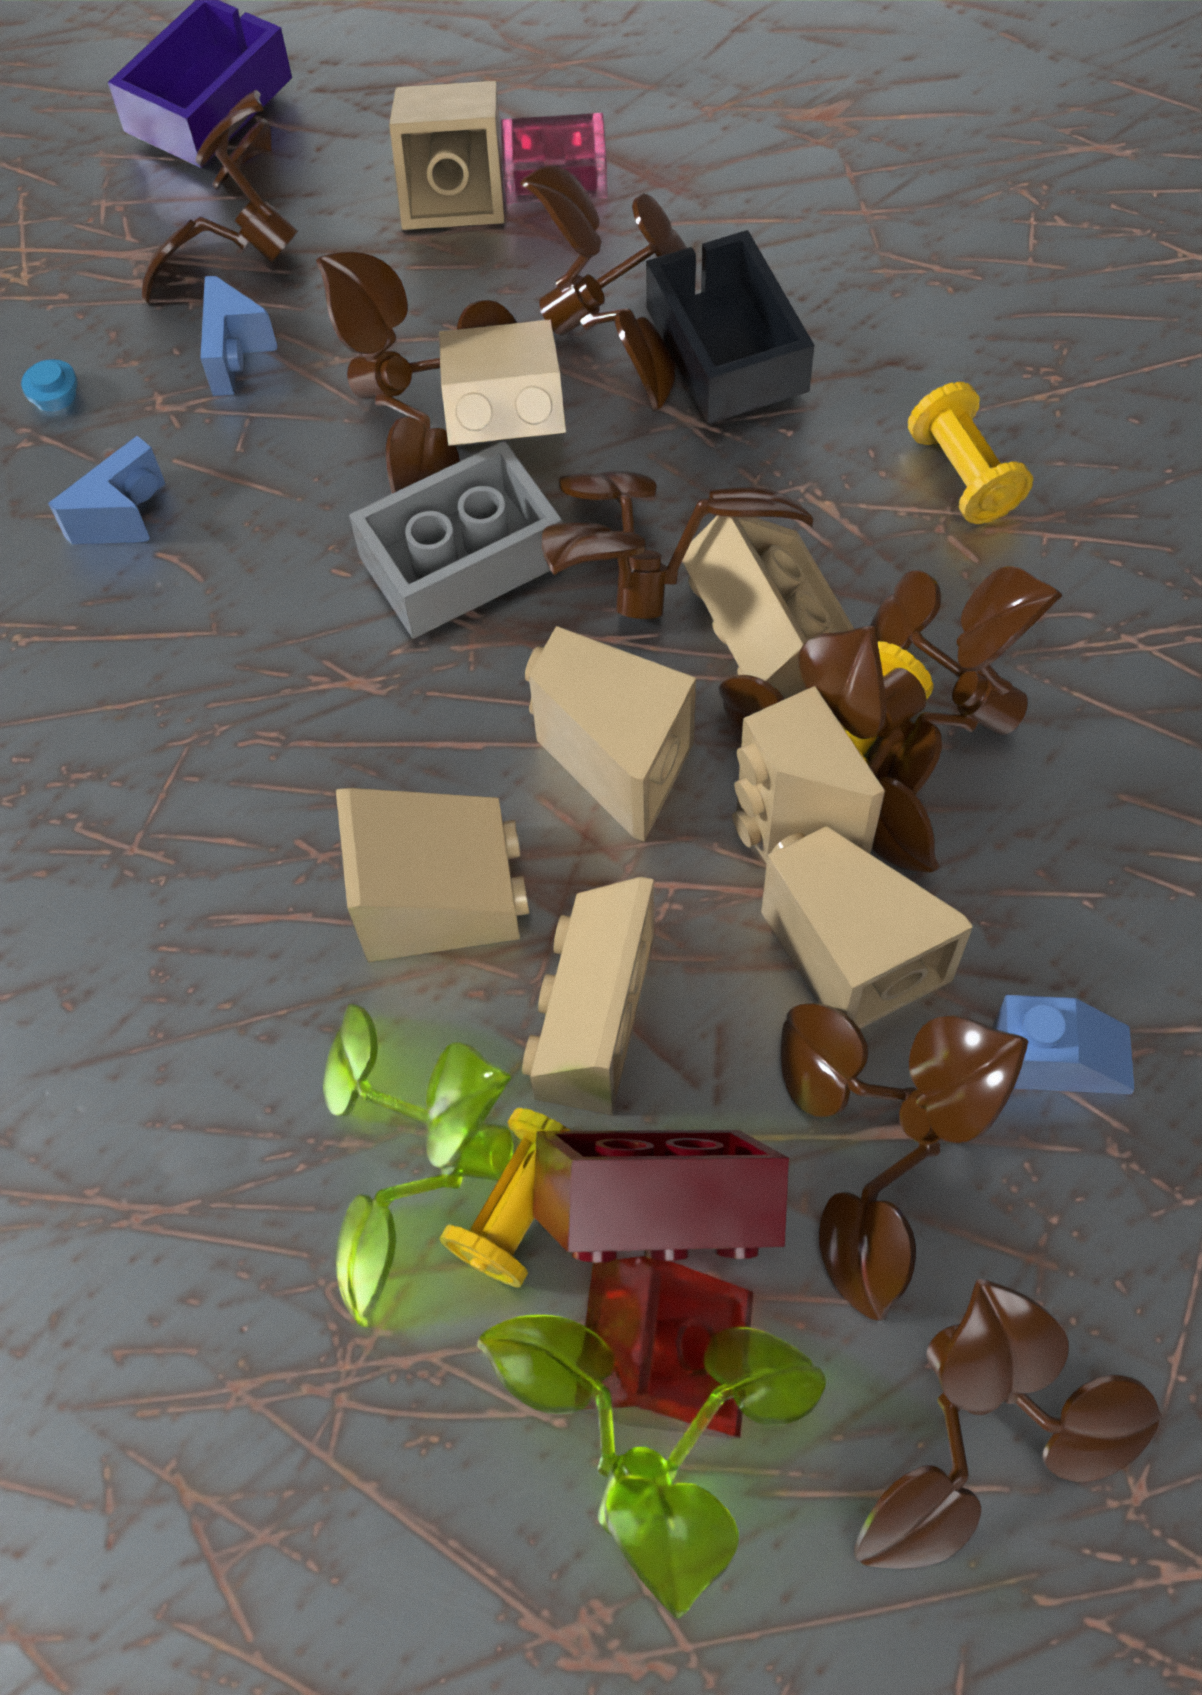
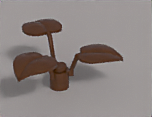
M257 90L243 97L234 105L227 116L211 130L201 145L195 160L202 167L215 153L223 166L217 174L212 187L218 190L231 175L248 197L250 202L234 220L242 229L238 233L203 217H199L195 221L190 219L160 246L147 267L142 285V300L146 304L149 303L152 284L159 267L181 245L203 231H210L229 239L242 250L250 243L271 263L298 233V230L274 207L261 199L240 171L241 166L251 158L272 151L269 122L264 118L261 119L247 132L229 156L227 153L229 137L242 125L250 114L263 111V106L259 100L261 93Z
M545 166L535 170L520 182V185L531 191L541 201L563 236L574 250L580 254L567 273L556 280L558 287L540 298L539 306L544 320H551L553 332L560 336H564L581 324L587 331L597 324L615 321L618 335L646 390L652 406V412L660 409L665 403L675 381V367L671 354L663 339L647 318L639 317L636 319L633 312L628 308L599 313L600 306L605 303L602 288L654 253L657 257L686 249L684 241L672 229L667 214L658 202L650 195L643 193L633 200L632 209L635 221L641 233L649 242V245L597 280L589 274L582 277L578 274L591 257L600 251L602 241L596 232L600 223L598 213L581 183L569 171L557 166Z
M339 252L317 258L316 263L324 282L327 310L333 329L346 348L352 352L362 354L354 357L348 366L347 379L352 392L361 399H375V404L378 407L387 406L407 416L401 417L394 422L387 437L386 465L391 493L393 494L460 462L457 447L448 446L447 431L445 429L430 428V418L427 414L393 398L406 390L411 383L412 373L440 368V357L409 363L399 353L386 351L396 342V334L392 328L401 324L408 312L406 292L397 273L383 260L360 252ZM481 300L471 303L463 310L458 320L457 330L518 322L498 302Z
M628 471L577 473L560 477L559 489L569 496L581 499H616L622 508L623 531H611L610 528L595 523H557L549 525L544 529L541 546L546 563L554 575L579 563L617 558L619 565L617 613L630 618L652 619L663 615L665 584H677L678 569L705 515L711 513L727 517L789 518L800 520L812 528L813 518L795 500L773 490L754 487L714 489L709 492V499H702L697 502L668 566L661 563L662 555L656 551L646 550L645 539L634 533L631 498L654 497L657 490L655 481L646 475Z
M1006 566L995 570L977 587L962 611L961 626L964 632L956 641L959 647L958 662H956L926 640L921 634V631L936 617L941 607V591L937 581L931 575L920 570L907 572L900 578L894 588V593L890 594L883 601L871 621L870 626L875 627L877 642L894 644L906 651L913 642L917 648L957 676L959 679L954 685L952 700L957 704L960 715L923 712L918 716L915 723L912 720H908L900 726L904 738L893 746L878 773L879 779L882 777L893 778L904 784L916 795L932 774L940 758L942 737L936 725L959 726L968 732H973L977 724H980L998 735L1009 734L1018 727L1027 711V695L1014 687L1012 683L1000 677L990 664L1008 650L1063 596L1059 590L1035 578L1019 567ZM878 737L867 757L869 762L883 741L882 737Z
M864 626L846 632L823 633L811 638L802 646L799 654V667L806 689L815 686L837 720L853 736L860 739L874 738L876 736L883 738L868 764L885 791L872 850L885 860L901 868L925 873L936 871L941 866L935 857L933 828L921 801L912 790L901 782L889 777H882L880 779L878 777L879 769L891 749L904 738L900 726L921 712L926 706V693L922 684L911 672L903 668H894L883 676L874 626ZM751 675L730 677L719 686V694L724 701L723 706L727 719L741 744L743 718L785 700L782 694L770 683Z
M817 1003L800 1004L793 1007L787 1013L781 1037L782 1074L786 1088L794 1102L808 1114L815 1117H829L837 1115L845 1109L849 1101L850 1090L859 1096L900 1101L902 1103L899 1111L901 1127L906 1135L919 1143L918 1148L867 1183L862 1190L861 1198L849 1192L836 1193L831 1196L820 1220V1251L825 1268L833 1284L840 1294L860 1313L872 1320H886L890 1308L905 1293L911 1282L916 1262V1242L914 1232L905 1215L893 1203L885 1200L877 1201L878 1194L925 1158L938 1156L940 1154V1143L969 1142L981 1137L988 1131L1000 1115L1015 1087L1026 1054L1028 1040L1016 1034L996 1030L967 1017L955 1015L937 1017L922 1026L916 1034L910 1050L909 1072L913 1083L918 1089L915 1087L901 1089L873 1085L857 1078L867 1063L869 1053L867 1042L856 1023L845 1013L831 1006Z
M977 1279L970 1303L961 1323L940 1331L929 1343L926 1353L927 1361L938 1377L943 1391L937 1398V1402L945 1416L952 1459L951 1471L947 1476L939 1467L925 1465L906 1473L896 1480L879 1498L858 1534L854 1546L856 1561L861 1562L865 1566L878 1568H922L940 1563L953 1556L970 1540L977 1529L982 1507L974 1492L962 1488L968 1480L969 1472L958 1414L961 1409L973 1415H985L997 1409L1002 1402L1007 1404L1015 1403L1043 1430L1054 1433L1042 1452V1459L1046 1467L1062 1479L1074 1482H1091L1104 1479L1119 1472L1138 1458L1154 1437L1159 1427V1419L1162 1417L1153 1394L1143 1383L1134 1378L1123 1375H1107L1098 1377L1074 1391L1062 1408L1061 1418L1047 1414L1025 1393L1036 1392L1047 1387L1061 1373L1069 1353V1341L1065 1331L1044 1307L1028 1296L1003 1285Z

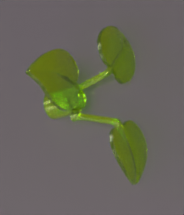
M348 1004L341 1027L331 1044L324 1069L323 1095L328 1110L333 1115L348 1116L354 1109L358 1096L366 1101L426 1123L428 1129V1158L432 1165L440 1167L442 1170L441 1175L377 1191L374 1199L366 1194H358L346 1212L336 1246L337 1282L344 1304L358 1325L371 1328L369 1322L370 1314L384 1289L395 1255L396 1231L393 1215L388 1208L389 1205L396 1199L444 1187L459 1189L463 1177L499 1180L512 1158V1135L506 1126L483 1122L512 1077L506 1071L486 1060L473 1046L461 1042H452L441 1053L431 1074L426 1095L427 1110L377 1091L367 1079L375 1065L378 1054L375 1025L369 1013L362 1006Z
M526 1315L505 1320L487 1329L481 1334L476 1345L486 1354L495 1375L502 1385L522 1403L535 1410L548 1414H569L584 1409L589 1404L591 1397L596 1402L601 1446V1458L597 1471L608 1478L597 1510L599 1523L613 1537L621 1553L640 1580L676 1619L681 1618L701 1593L727 1570L735 1556L739 1543V1531L734 1518L729 1510L712 1493L692 1483L672 1484L678 1468L725 1401L734 1398L743 1414L759 1424H790L802 1419L817 1406L826 1386V1378L823 1371L819 1367L814 1366L811 1359L784 1340L767 1332L748 1327H735L723 1330L710 1339L703 1358L707 1372L722 1385L713 1390L668 1459L665 1461L658 1452L647 1447H634L625 1454L618 1456L615 1454L611 1393L601 1383L612 1373L615 1358L606 1343L596 1333L580 1323L560 1316Z

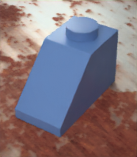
M1005 996L992 1025L993 1028L1022 1036L1028 1040L1026 1054L1014 1089L1111 1094L1133 1093L1134 1077L1130 1026L1077 998Z

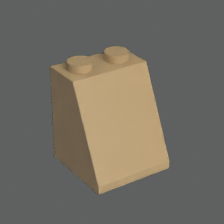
M483 81L396 87L389 127L402 230L504 223L502 150L497 82Z
M551 320L439 331L441 389L448 446L566 433L560 370Z
M556 626L545 647L537 646L533 650L525 670V680L530 682L531 690L529 712L534 715L537 741L632 837L645 842L694 744L696 677Z
M361 788L336 790L347 908L367 962L520 939L517 916L529 914L524 876L511 878L509 859L521 857L515 820H502L499 798Z
M827 826L807 836L804 833L790 835L780 841L767 856L761 913L818 1004L828 1005L840 1010L861 1029L953 981L973 928L965 915Z

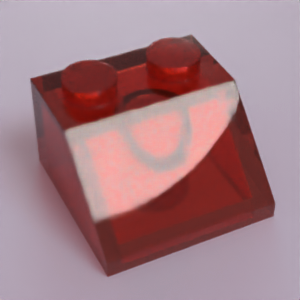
M646 1256L593 1263L574 1410L627 1426L728 1439L740 1438L753 1291L672 1261L656 1260Z

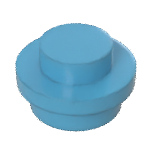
M56 359L40 361L31 366L22 377L21 387L26 398L44 411L62 410L68 407L76 397L78 379L74 369L64 361Z

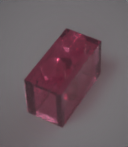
M603 113L501 119L502 165L506 204L540 202L531 191L520 185V182L535 170L545 166H557L569 171L581 183L590 198L608 197Z

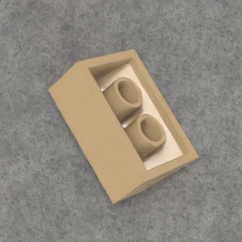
M717 515L691 542L682 562L690 575L688 583L693 592L704 601L714 619L712 624L714 632L729 647L739 665L737 669L738 675H751L763 679L775 687L784 699L807 690L799 667V654L802 646L808 640L823 633L854 630L800 535L795 530L756 517Z
M813 686L743 718L741 748L737 749V758L740 764L739 780L734 784L737 795V811L732 814L734 826L742 842L747 847L755 845L767 864L768 854L786 837L796 833H804L807 836L827 826L871 854L885 791L817 688Z
M637 877L577 893L571 916H560L554 939V953L561 954L556 975H545L539 996L538 1012L546 1014L541 1036L532 1034L529 1036L522 1065V1073L530 1076L535 1100L613 1116L654 940V879Z

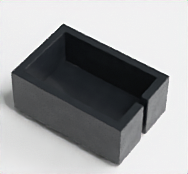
M748 230L702 243L701 293L695 294L696 253L692 247L646 261L647 310L707 424L810 392L815 345Z

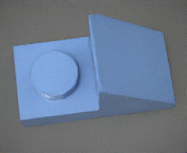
M205 276L200 359L212 395H234L235 372H241L244 369L243 353L275 351L278 346L269 314L264 308L217 276Z
M136 436L48 504L64 537L71 544L146 542L150 540V536L136 506L151 498L166 483L152 447Z

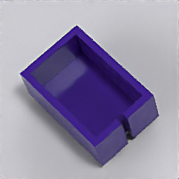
M195 0L108 81V85L124 132L202 168L195 161L201 145L211 130L227 116L234 105L252 91L257 90L261 93L259 100L264 107L292 79L281 27L247 12L240 17L238 8L220 0ZM257 112L250 114V115L247 117V119L242 123V125L229 137V140H230Z

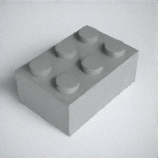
M505 440L349 514L360 559L412 639L551 571L542 552V533L549 525L563 523L561 517Z

